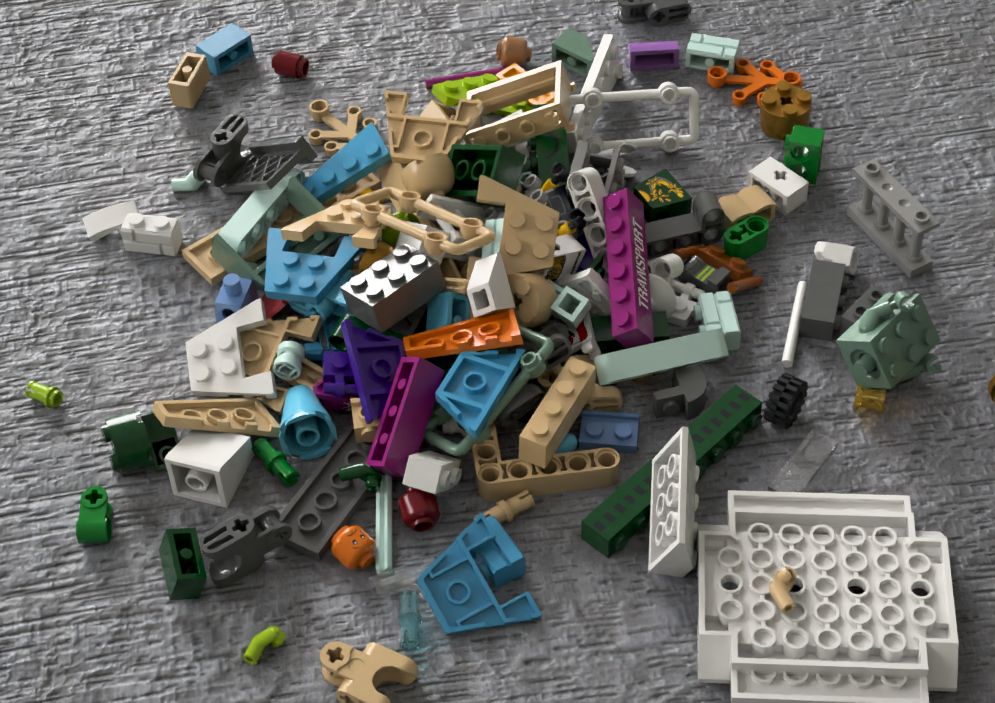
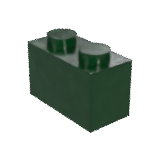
M196 528L166 529L159 553L169 600L199 599L207 580Z

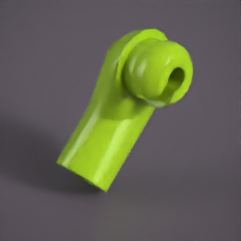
M270 626L255 635L243 656L244 661L256 665L268 644L271 643L274 647H279L286 639L285 632L280 631L278 626Z

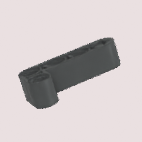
M703 191L694 198L692 213L645 223L647 258L661 257L671 254L673 250L704 244L708 246L717 243L723 236L725 214L716 195L712 191Z

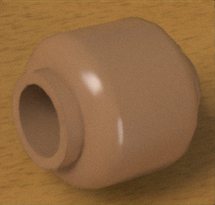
M505 36L502 42L498 41L496 61H499L502 67L516 63L523 68L525 63L531 60L532 48L527 47V41L524 38Z

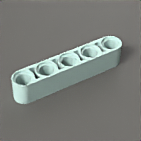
M293 168L271 190L254 191L218 234L242 258L248 254L290 204L286 200L289 179L294 176L302 184L305 181L304 171Z
M718 328L594 357L593 361L594 365L597 366L596 373L599 384L604 386L670 371L674 368L718 360L728 357L729 352L723 329Z

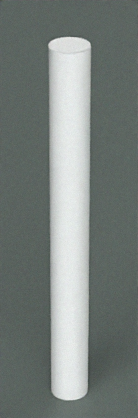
M800 281L797 285L781 365L785 368H790L793 365L801 314L808 283L805 281Z

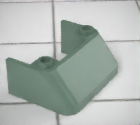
M294 176L289 179L286 200L302 215L297 221L326 209ZM317 231L304 242L292 241L287 252L321 255L339 241L341 233ZM218 233L214 235L212 257L229 274L234 273L239 277L249 278L254 281L257 290L264 291L266 261L260 266L254 262H245Z

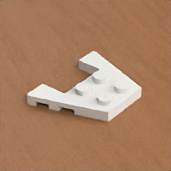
M261 298L185 342L191 392L195 396L228 397L229 395H243L244 398H254V396H266L268 399L277 398L275 376L271 371L250 377L245 375L240 332L267 325L265 305Z

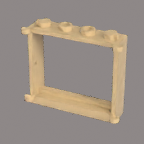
M560 60L468 91L467 99L476 100L478 98L480 101H483L484 108L463 138L465 143L507 146L562 127L567 132H572L575 129L574 121L569 122L570 93L576 90L575 82L570 83L562 61ZM555 91V103L480 127L482 115Z

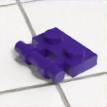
M324 351L323 381H334V383H324L323 394H334V397L343 398L344 395L359 396L356 384H345V382L355 383L348 352Z

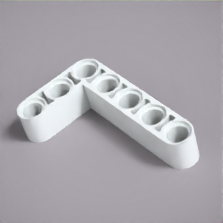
M588 167L571 173L567 180V186L575 208H579L585 213L583 219L586 220V227L583 231L593 258L597 255L603 256V268H605L603 280L609 285L603 197L607 196L598 171ZM582 176L586 180V186L582 183ZM591 202L595 205V212L591 208ZM600 227L605 232V238L600 233ZM673 253L648 261L649 274L657 275L667 282L681 275L684 269L682 259ZM664 263L669 266L670 273L665 270Z

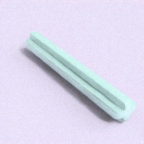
M381 475V487L376 490V573L379 576H388L392 573V477Z

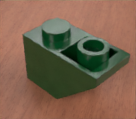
M153 411L143 413L140 417L144 421L153 451L151 454L155 460L157 472L165 470L167 468L164 458L179 443L175 428L163 426Z

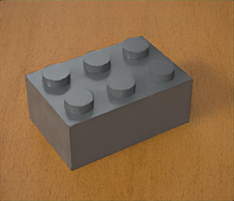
M405 243L395 248L392 253L383 259L373 263L371 267L361 274L352 277L349 282L340 288L350 314L383 333L445 290L447 286L439 262Z

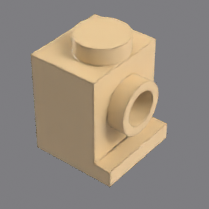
M360 398L350 399L356 443L373 442L381 417L371 424H366Z

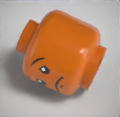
M357 525L342 527L331 540L333 556L349 570H355L359 567L365 569L375 559L373 554L376 549L375 540Z

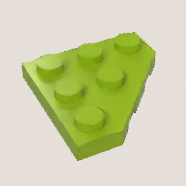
M486 73L482 76L465 77L460 80L433 84L431 93L443 104L456 107V103L459 104L460 98L467 99L468 91L500 80L495 75ZM526 101L493 111V113L505 115L506 117L521 109L524 113L531 111L532 107Z

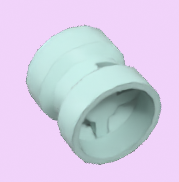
M283 341L280 343L277 350V358L273 365L275 375L285 380L298 378L302 369L301 363L306 353L305 348L295 341Z

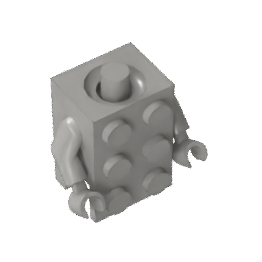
M578 140L569 175L584 168H594L600 174L608 196L625 189L624 160L632 162L635 157L631 156V154L637 148L623 142L619 148L615 147L594 154L590 153L589 142ZM582 176V183L586 186V180ZM566 185L567 199L569 201L571 209H574L575 206L571 198L568 186ZM591 202V208L595 212V205Z

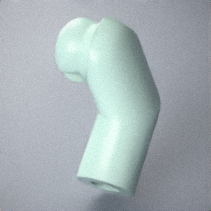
M192 170L185 179H172V191H196L205 180L198 181L194 179Z

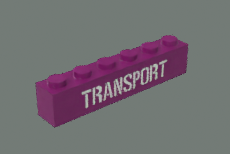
M625 188L603 197L612 335L624 347L629 349L654 343L644 208L643 203Z

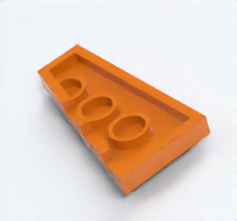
M513 308L403 337L407 357H421L423 359L459 354L462 351H480L523 344Z

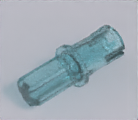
M406 589L400 596L401 614L398 616L397 622L400 625V648L412 651V643H414L415 649L420 647L419 625L422 623V617L419 615L418 592Z

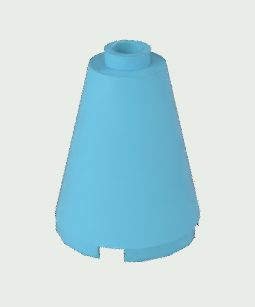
M296 385L288 390L285 398L279 430L281 448L287 455L291 457L292 454L300 456L302 460L319 458L328 453L334 439L336 441V426L313 390L306 385Z

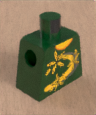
M667 169L661 170L634 187L633 194L643 203L644 219L648 223L691 213V196Z

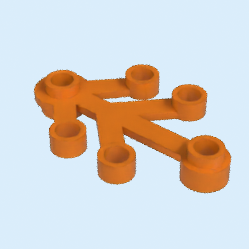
M738 59L735 66L736 72L739 74L747 73L750 76L728 75L727 70L721 66L710 67L707 71V82L713 88H721L724 84L749 85L733 92L732 103L736 106L745 105L747 97L767 86H776L779 81H788L791 85L800 88L803 86V80L799 73L794 71L783 72L771 60H763L760 63L759 71L750 64L748 59ZM760 92L757 95V105L759 107L761 106V97L764 92Z

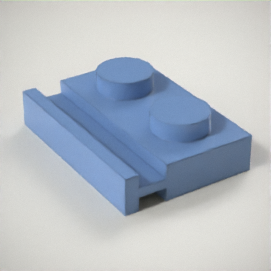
M583 410L579 449L611 448L617 452L636 453L640 414Z

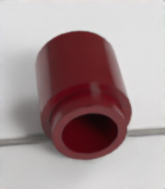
M280 50L273 56L272 68L279 75L297 79L300 77L304 78L308 73L309 60L304 58L303 55Z

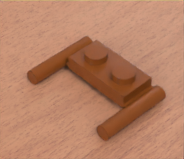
M699 244L671 252V254H676L681 259L697 256L707 265L709 264L716 269L724 267L731 271L730 279L734 282L727 285V290L730 293L754 288L763 283L761 276H752L754 269L746 266L744 260L730 257L719 246L710 245L706 247L704 244Z

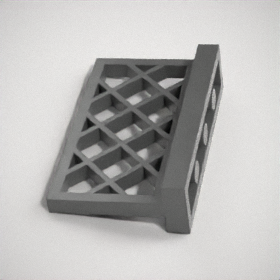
M303 136L255 141L248 147L253 155L220 188L224 193L271 190L297 164L311 163L318 155Z

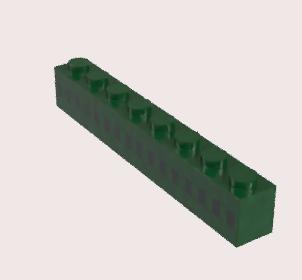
M737 385L729 389L688 426L696 452V466H699L698 480L702 478L709 466L713 463H718L731 446H737L743 436L750 429L754 430L757 428L762 420V402ZM652 459L581 521V539L607 558L616 551H621L627 545L629 539L636 533H641L650 521Z

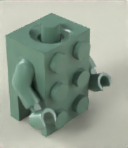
M903 291L898 292L896 295L894 293H886L836 340L857 387L892 389L897 383L921 375L923 370H927L932 374L941 371L942 366L939 363L929 366L938 357L928 352L940 341V338L920 294H914L906 303L902 304L905 299L911 297L908 293Z

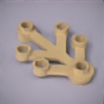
M318 99L310 103V116L317 122L324 121L336 130H311L308 133L310 144L320 145L324 140L350 141L357 135L358 121L362 119L360 107L351 106L347 109L348 122L346 126L330 114L327 101ZM370 117L363 120V129L372 122L378 130L375 118ZM326 142L324 144L325 155L332 157L347 143Z

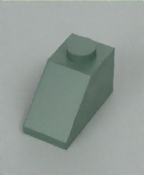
M568 28L552 42V62L561 60L565 68L587 78L594 61L589 37Z

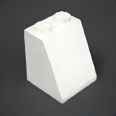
M192 429L164 458L173 494L228 508L254 453L252 451L251 438L243 434Z

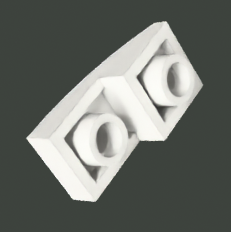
M129 201L115 204L83 217L88 238L95 242L115 230L121 234V227L127 213H140L137 203Z

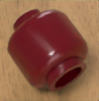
M410 487L399 499L402 521L406 527L411 528L413 531L423 532L430 530L439 520L440 509L435 494Z

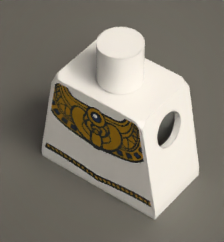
M570 234L557 236L552 269L536 272L542 274V277L546 280L549 279L558 285L559 280L565 274H575L586 249Z

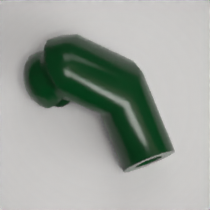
M365 463L339 468V477L342 482L359 478L365 482V487L370 491H376L381 487L382 476L380 472Z

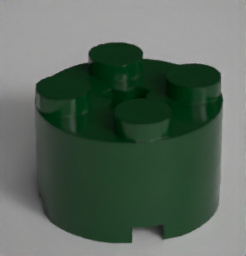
M139 409L105 419V425L100 427L104 442H110L113 453L108 454L113 471L119 470L121 475L155 465L154 459L148 460L147 454L153 453L144 421L137 422L136 416L141 415Z

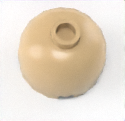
M443 153L424 156L425 162L417 164L415 160L402 170L401 177L406 190L419 193L424 201L427 200L430 194L446 197L445 195L450 192L455 183L453 163L449 156Z

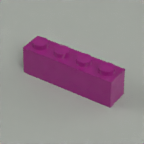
M401 357L366 462L367 465L392 478H404L409 455L418 453L423 441L424 432L429 417L432 414L436 398L435 392L441 385L445 370L421 357Z

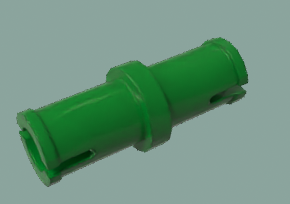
M260 438L253 444L255 447H252V451L265 463V468L270 473H274L286 487H291L298 482L297 478L300 477V473L287 462V457L281 451H277L266 438Z

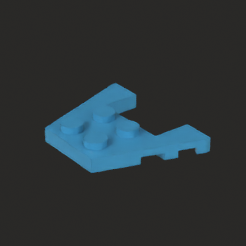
M269 228L264 288L266 297L319 304L338 283V276L345 269H350L356 263V256L360 252L365 253L367 248L353 247L352 238L344 236L335 257L287 252L292 241L282 240L281 229Z
M483 512L474 519L465 531H462L449 548L442 552L416 580L420 591L446 636L533 621L542 617L529 591L503 605H499L472 558L470 552L496 539V534Z

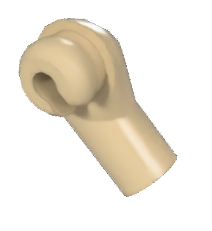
M787 566L774 575L769 586V592L783 614L791 612L796 607L789 592L797 575L794 569Z

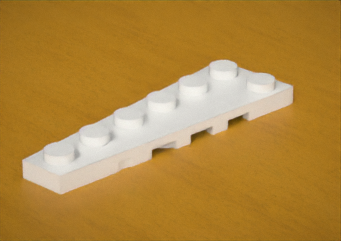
M603 35L581 94L589 87H595L601 93L611 92L617 79L622 78L623 66L619 64V46L615 45L614 35ZM602 103L599 108L594 110L586 108L584 104L575 106L569 121H574L575 129L572 132L566 131L569 152L576 151L578 140H587L605 103Z

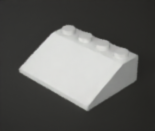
M682 426L652 459L648 572L681 578L695 568L697 563V551L694 550V540L698 533V523L694 521L695 511L699 503V496L695 493V484L699 478V466H696V452L688 427Z

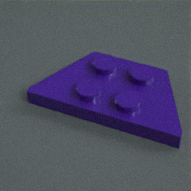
M344 319L341 323L344 341L366 424H371L382 417L401 357H407L403 340L383 335L380 331L370 327L368 330L361 329L352 325V320Z

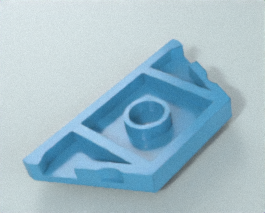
M516 349V354H498V350H486L484 352L462 351L435 392L436 401L472 437L477 438L520 368V360L525 354V350Z

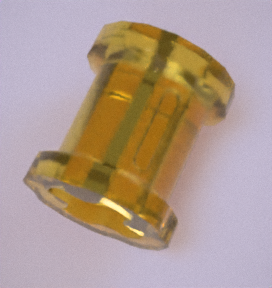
M858 384L853 409H858L859 407L877 410V413L882 414L886 389L875 390L864 388L862 384Z

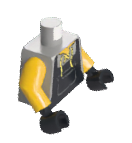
M557 162L550 169V174L553 178H549L541 188L548 195V200L544 205L560 212L557 236L570 234L575 239H578L577 229H584L586 227V220L583 219L585 213L579 208L571 209L563 186L558 184L568 180L569 172L565 170L564 165Z

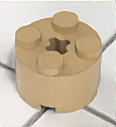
M538 272L507 275L515 303L513 310L517 323L525 328L540 327L548 322L553 313L550 307L557 299L552 283L550 281L547 282L542 277L543 275Z

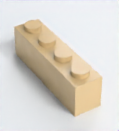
M573 357L569 358L519 436V459L544 469L547 467L595 390L597 366Z

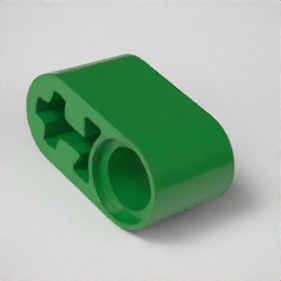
M751 216L727 229L724 234V253L730 257L745 260L763 250L767 246L768 220L762 216Z

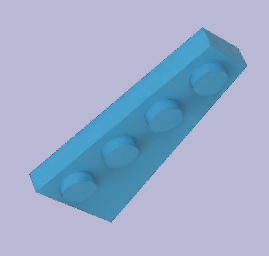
M372 122L302 183L321 204L392 160L391 154Z

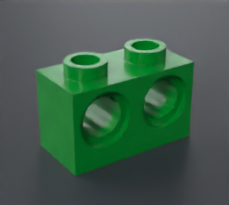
M794 125L791 135L787 134L785 138L784 150H788V154H784L782 164L799 176H802L809 184L816 185L821 166L825 130Z

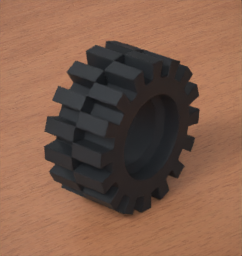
M783 373L781 377L779 376L777 384L774 383L772 387L773 391L768 395L769 400L765 404L767 407L764 409V419L782 428L789 429L793 425V421L797 420V415L800 414L801 407L805 403L804 398L808 393V382L788 373Z

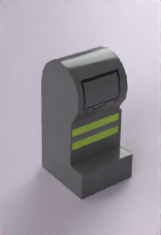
M691 256L684 263L683 272L678 276V279L684 284L687 282L695 284L696 288L704 290L705 293L713 292L715 294L716 292L728 291L727 285L730 283L731 271L724 267L716 269L709 264L707 265L700 257Z

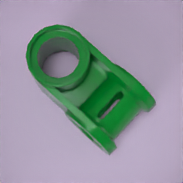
M100 486L89 487L81 495L79 517L76 522V536L79 544L111 541L113 508L108 502L106 490Z

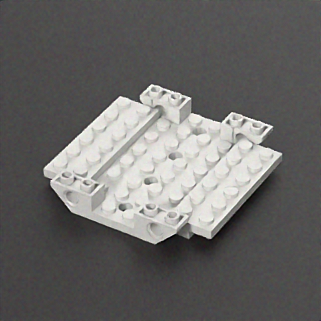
M728 490V526L698 524L697 662L699 683L730 684L731 703H929L928 691H957L959 641L948 540L941 532L915 531L914 513L911 512L910 496ZM787 566L796 572L797 577L793 584L798 585L801 590L789 592L796 607L791 612L783 614L771 596L769 586L774 575ZM733 582L738 588L727 590L723 588L722 584ZM851 586L861 587L865 592L862 594H853L849 591L848 588ZM922 588L928 595L917 596L912 590Z

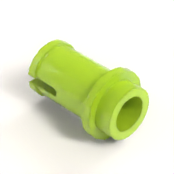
M34 380L30 381L26 388L34 391L25 390V395L28 398L43 402L48 408L57 407L62 402L63 393L56 386L48 387Z

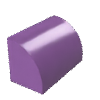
M677 40L628 43L630 71L678 68L679 46Z

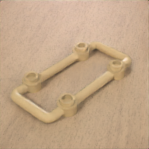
M385 187L356 197L350 204L354 211L362 214V219L366 226L378 227L382 223L424 242L426 252L431 255H441L443 251L451 255H463L488 245L495 240V233L484 227L481 220L458 216L422 200L421 195L414 191H401L393 187ZM386 198L399 201L398 205L401 207L402 212L415 213L418 209L459 227L462 237L468 241L454 244L447 241V236L444 233L427 232L384 213V207L372 203Z

